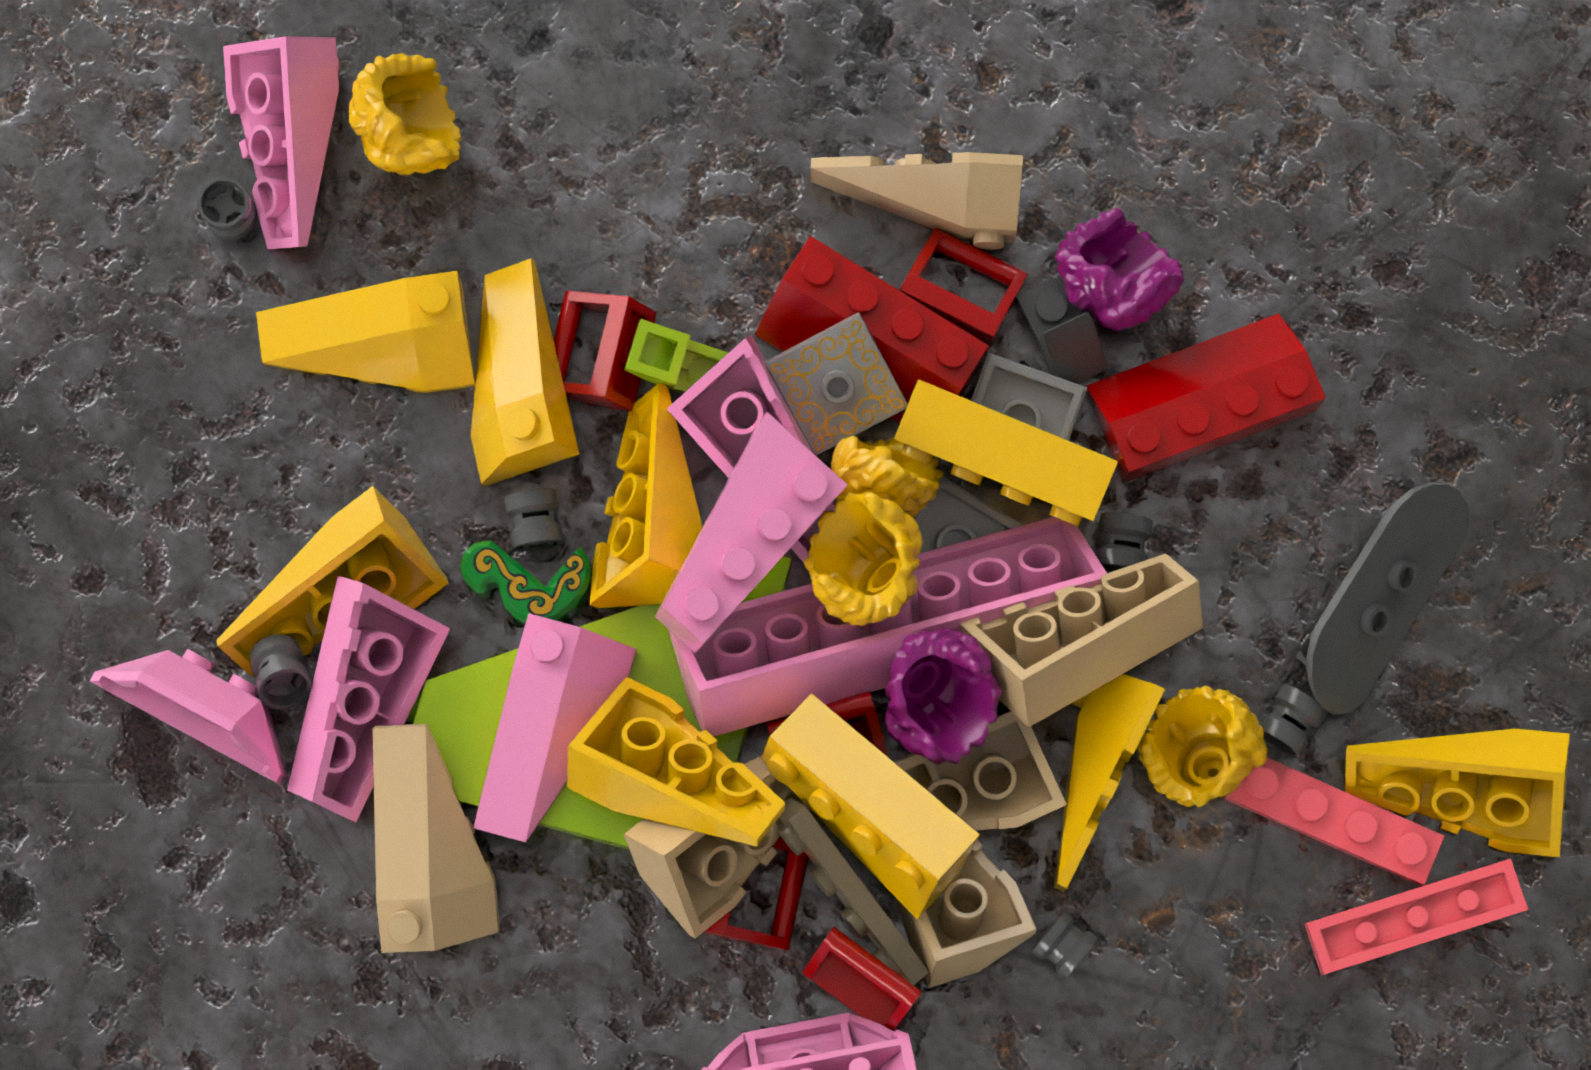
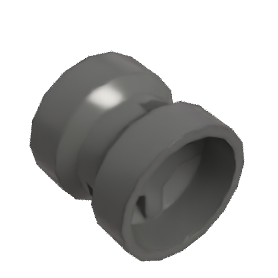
M218 177L210 180L202 187L198 195L197 207L202 219L217 237L224 240H238L253 230L257 221V209L246 188L239 181L230 177Z
M530 489L515 492L504 497L506 513L513 519L514 528L510 532L513 551H537L556 547L564 543L562 527L555 522L554 512L558 508L555 489Z
M1121 512L1101 513L1099 532L1102 534L1103 540L1102 546L1096 549L1095 555L1105 571L1113 572L1148 560V556L1144 553V544L1151 537L1153 524L1151 519Z
M280 634L263 638L253 646L249 662L256 678V687L261 701L268 707L275 709H288L303 702L311 691L312 682L309 672L304 665V656L298 641L291 636Z
M1283 684L1274 697L1276 706L1271 714H1266L1261 718L1259 725L1264 730V740L1281 751L1299 758L1309 744L1307 735L1310 730L1321 725L1328 711L1322 709L1319 703L1311 696L1295 687Z

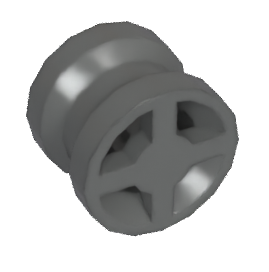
M1064 911L1031 953L1039 959H1049L1056 965V973L1063 979H1066L1089 952L1098 937L1091 931L1082 932L1074 925L1073 917Z

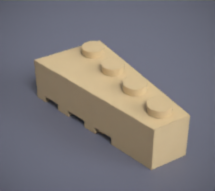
M1163 554L1101 575L1102 583L1090 588H1075L1074 585L1056 590L1054 591V600L1027 609L1024 602L1003 608L1004 617L981 624L978 617L960 623V630L963 634L976 637L979 646L989 655L992 666L990 671L996 676V683L1001 687L1002 691L999 700L1026 726L1031 727L1203 628L1199 581L1170 556Z

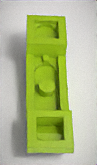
M640 319L624 370L656 385L662 383L668 386L669 390L683 395L723 359L728 352L692 341L689 334Z

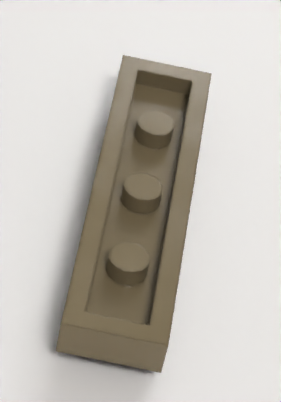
M791 797L785 801V810L779 817L784 824L778 830L782 839L797 856L803 852L806 853L815 865V868L809 874L828 897L836 893L846 907L840 913L846 924L860 939L867 934L877 949L872 955L911 984L915 985L930 973L806 806Z

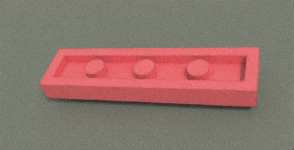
M1267 758L1263 766L1253 767L1251 773L1243 779L1240 786L1224 798L1229 802L1419 886L1425 885L1445 837L1440 833L1270 758Z
M1510 858L1305 923L1304 926L1320 974L1325 975L1529 909Z

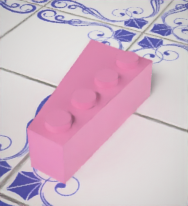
M752 335L741 341L667 408L728 478L739 461L757 424L766 412L774 417L814 454L767 368L766 361ZM835 499L824 511L831 510L835 512ZM822 514L791 547L803 562L808 558L811 548L810 537L814 533L819 534L818 521L821 519Z
M768 412L764 414L757 424L715 506L705 521L692 549L655 615L663 625L694 653L699 650L847 486L838 475Z

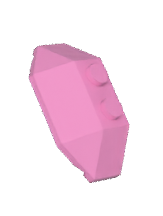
M189 649L186 650L183 657L166 650L94 672L90 682L273 782L283 787L285 786L289 776L271 711L267 705L257 698L258 690L254 684L235 674L232 675L229 682L224 681L211 673L215 666L214 663Z
M848 1012L744 1032L722 1050L708 1067H703L701 1070L917 1069L908 1033L900 1030L892 1031L877 1022Z

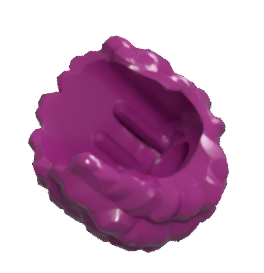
M1114 208L1109 212H1101L1098 218H1091L1086 223L1077 224L1074 231H1068L1065 234V240L1060 242L1059 250L1055 254V259L1058 262L1057 270L1065 283L1064 288L1069 301L1084 312L1090 310L1103 327L1122 331L1125 328H1133L1141 322H1147L1153 313L1162 310L1167 302L1179 292L1180 286L1185 280L1184 272L1181 269L1182 265L1175 258H1169V253L1165 248H1159L1155 243H1152L1148 232L1138 233L1135 223L1132 221L1126 222L1124 213L1118 208Z
M945 628L938 629L935 632L925 630L919 634L909 635L905 637L902 646L897 650L890 666L889 674L891 681L887 683L885 688L886 696L890 698V703L885 713L888 732L892 739L901 743L910 753L921 755L932 761L935 765H940L944 762L959 764L961 756H969L973 746L982 747L985 744V740L989 736L987 723L992 724L998 719L996 709L1002 693L1001 687L996 683V676L990 671L992 669L990 657L979 646L976 637L963 634L961 631Z

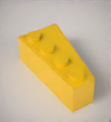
M919 379L894 437L895 440L904 443L901 454L928 465L931 464L934 456L951 462L954 465L950 474L979 486L983 476L1002 483L1001 495L1027 506L1030 505L1033 497L1053 504L1049 515L1076 526L1080 525L1083 517L1094 521L1118 461Z
M812 693L769 736L761 759L766 763L770 773L778 781L786 784L918 920L958 876L980 834Z

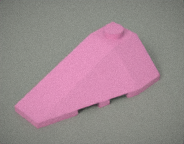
M285 36L223 46L226 97L231 114L240 115L246 139L239 142L243 159H252L257 181L253 186L252 194L267 249L307 247L339 92V60L337 57L336 37Z
M528 614L514 662L474 829L527 843L567 781L568 745L624 678H629L637 651L635 648L578 626Z

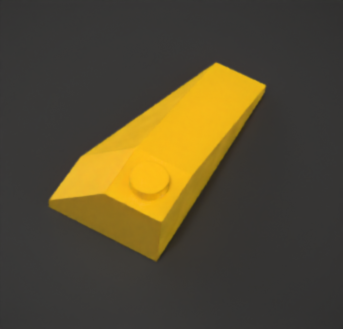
M531 258L484 276L470 435L480 481L484 486L579 455L536 262Z
M457 271L398 279L256 312L261 357L264 365L319 375L330 374L358 379L359 382L375 385L381 383L398 386L420 393L475 386V372L464 288Z
M1122 674L1071 703L1079 707L1080 710L1074 721L1065 792V802L1067 805L1063 808L1054 888L1062 892L1068 888L1100 822L1098 819L1112 799L1122 777V769L1125 763H1128L1132 754H1134L1165 691L1164 688Z

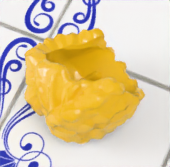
M404 53L392 54L386 58L379 55L375 57L374 63L366 64L364 70L357 75V80L353 82V95L349 102V123L356 135L361 136L366 157L373 165L384 171L396 172L399 175H411L414 172L425 174L436 169H446L451 163L459 160V151L461 150L459 142L462 141L460 129L453 123L456 115L455 111L450 109L446 99L448 87L439 85L441 75L439 72H435L437 63L433 58H424L421 55L408 56Z
M856 436L842 438L836 445L831 460V470L847 484L843 491L835 498V502L844 501L848 492L856 494L867 491L874 492L881 499L895 502L902 508L905 514H909L912 517H916L919 511L924 509L928 502L936 497L940 484L939 480L943 477L944 472L935 469L939 462L936 456L933 457L931 464L928 465L901 454L904 443L895 440L893 437L887 441L877 440L875 443L872 441L863 442Z
M867 491L860 494L848 492L844 501L836 502L835 512L831 510L823 512L821 519L818 521L819 534L814 533L809 539L811 548L808 558L804 560V565L811 576L814 595L824 604L828 615L840 618L843 622L850 623L851 625L864 626L868 623L880 622L887 617H895L900 612L902 605L907 603L917 592L918 582L913 571L920 565V560L917 556L921 551L923 541L916 520L909 514H905L902 508L895 502L881 499L874 492Z
M1207 685L1201 688L1196 687L1195 689H1181L1176 696L1169 698L1165 704L1158 705L1155 709V720L1149 722L1148 731L1144 732L1137 746L1140 754L1139 760L1146 767L1149 780L1154 784L1156 791L1160 794H1165L1168 799L1177 801L1185 807L1196 805L1198 808L1207 804L1211 799L1227 796L1236 790L1243 779L1251 773L1253 767L1257 768L1264 765L1267 761L1268 751L1264 740V730L1259 725L1256 715L1250 711L1248 705L1241 698L1232 695L1228 690H1214Z

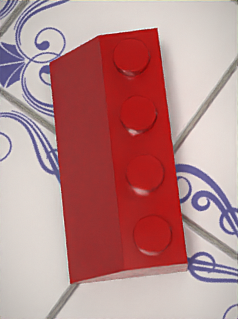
M812 236L808 238L782 278L755 332L757 338L782 353L859 312L907 403L910 401L918 379L962 397L984 363L989 345ZM905 410L888 419L900 425Z
M1279 313L1085 386L1087 387L1086 393L1113 459L1118 461L1116 467L1123 483L1315 412L1326 399L1305 347Z

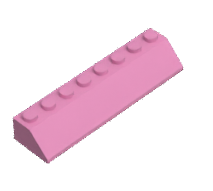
M1051 517L920 553L917 556L920 560V565L913 571L918 582L917 592L907 603L902 605L900 612L895 617H887L877 623H868L864 626L851 625L850 623L843 622L840 618L828 615L824 604L815 597L812 584L740 603L696 653L670 630L669 634L690 707L701 731L706 729L714 737L791 715L811 693L826 705L867 691L873 692L884 689L887 683L891 681L889 674L890 666L905 637L919 634L925 630L935 632L942 628L961 631L960 623L977 617L981 624L1004 617L1003 608L1024 602L1028 609L1054 600V591L1071 585H1074L1075 588H1090L1102 583L1101 575L1107 574L1078 526L1059 518Z

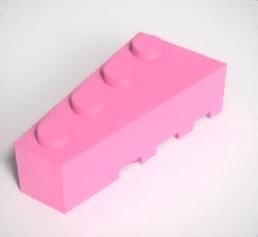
M338 576L287 791L344 818L357 822L374 787L373 728L375 726L404 725L450 628L362 582Z

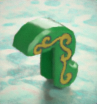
M482 541L467 548L460 565L465 582L479 598L487 600L490 598L491 590L499 588L507 612L523 626L526 624L529 613L565 623L581 610L588 600L591 591L592 565L581 547L572 554L546 587L493 541Z

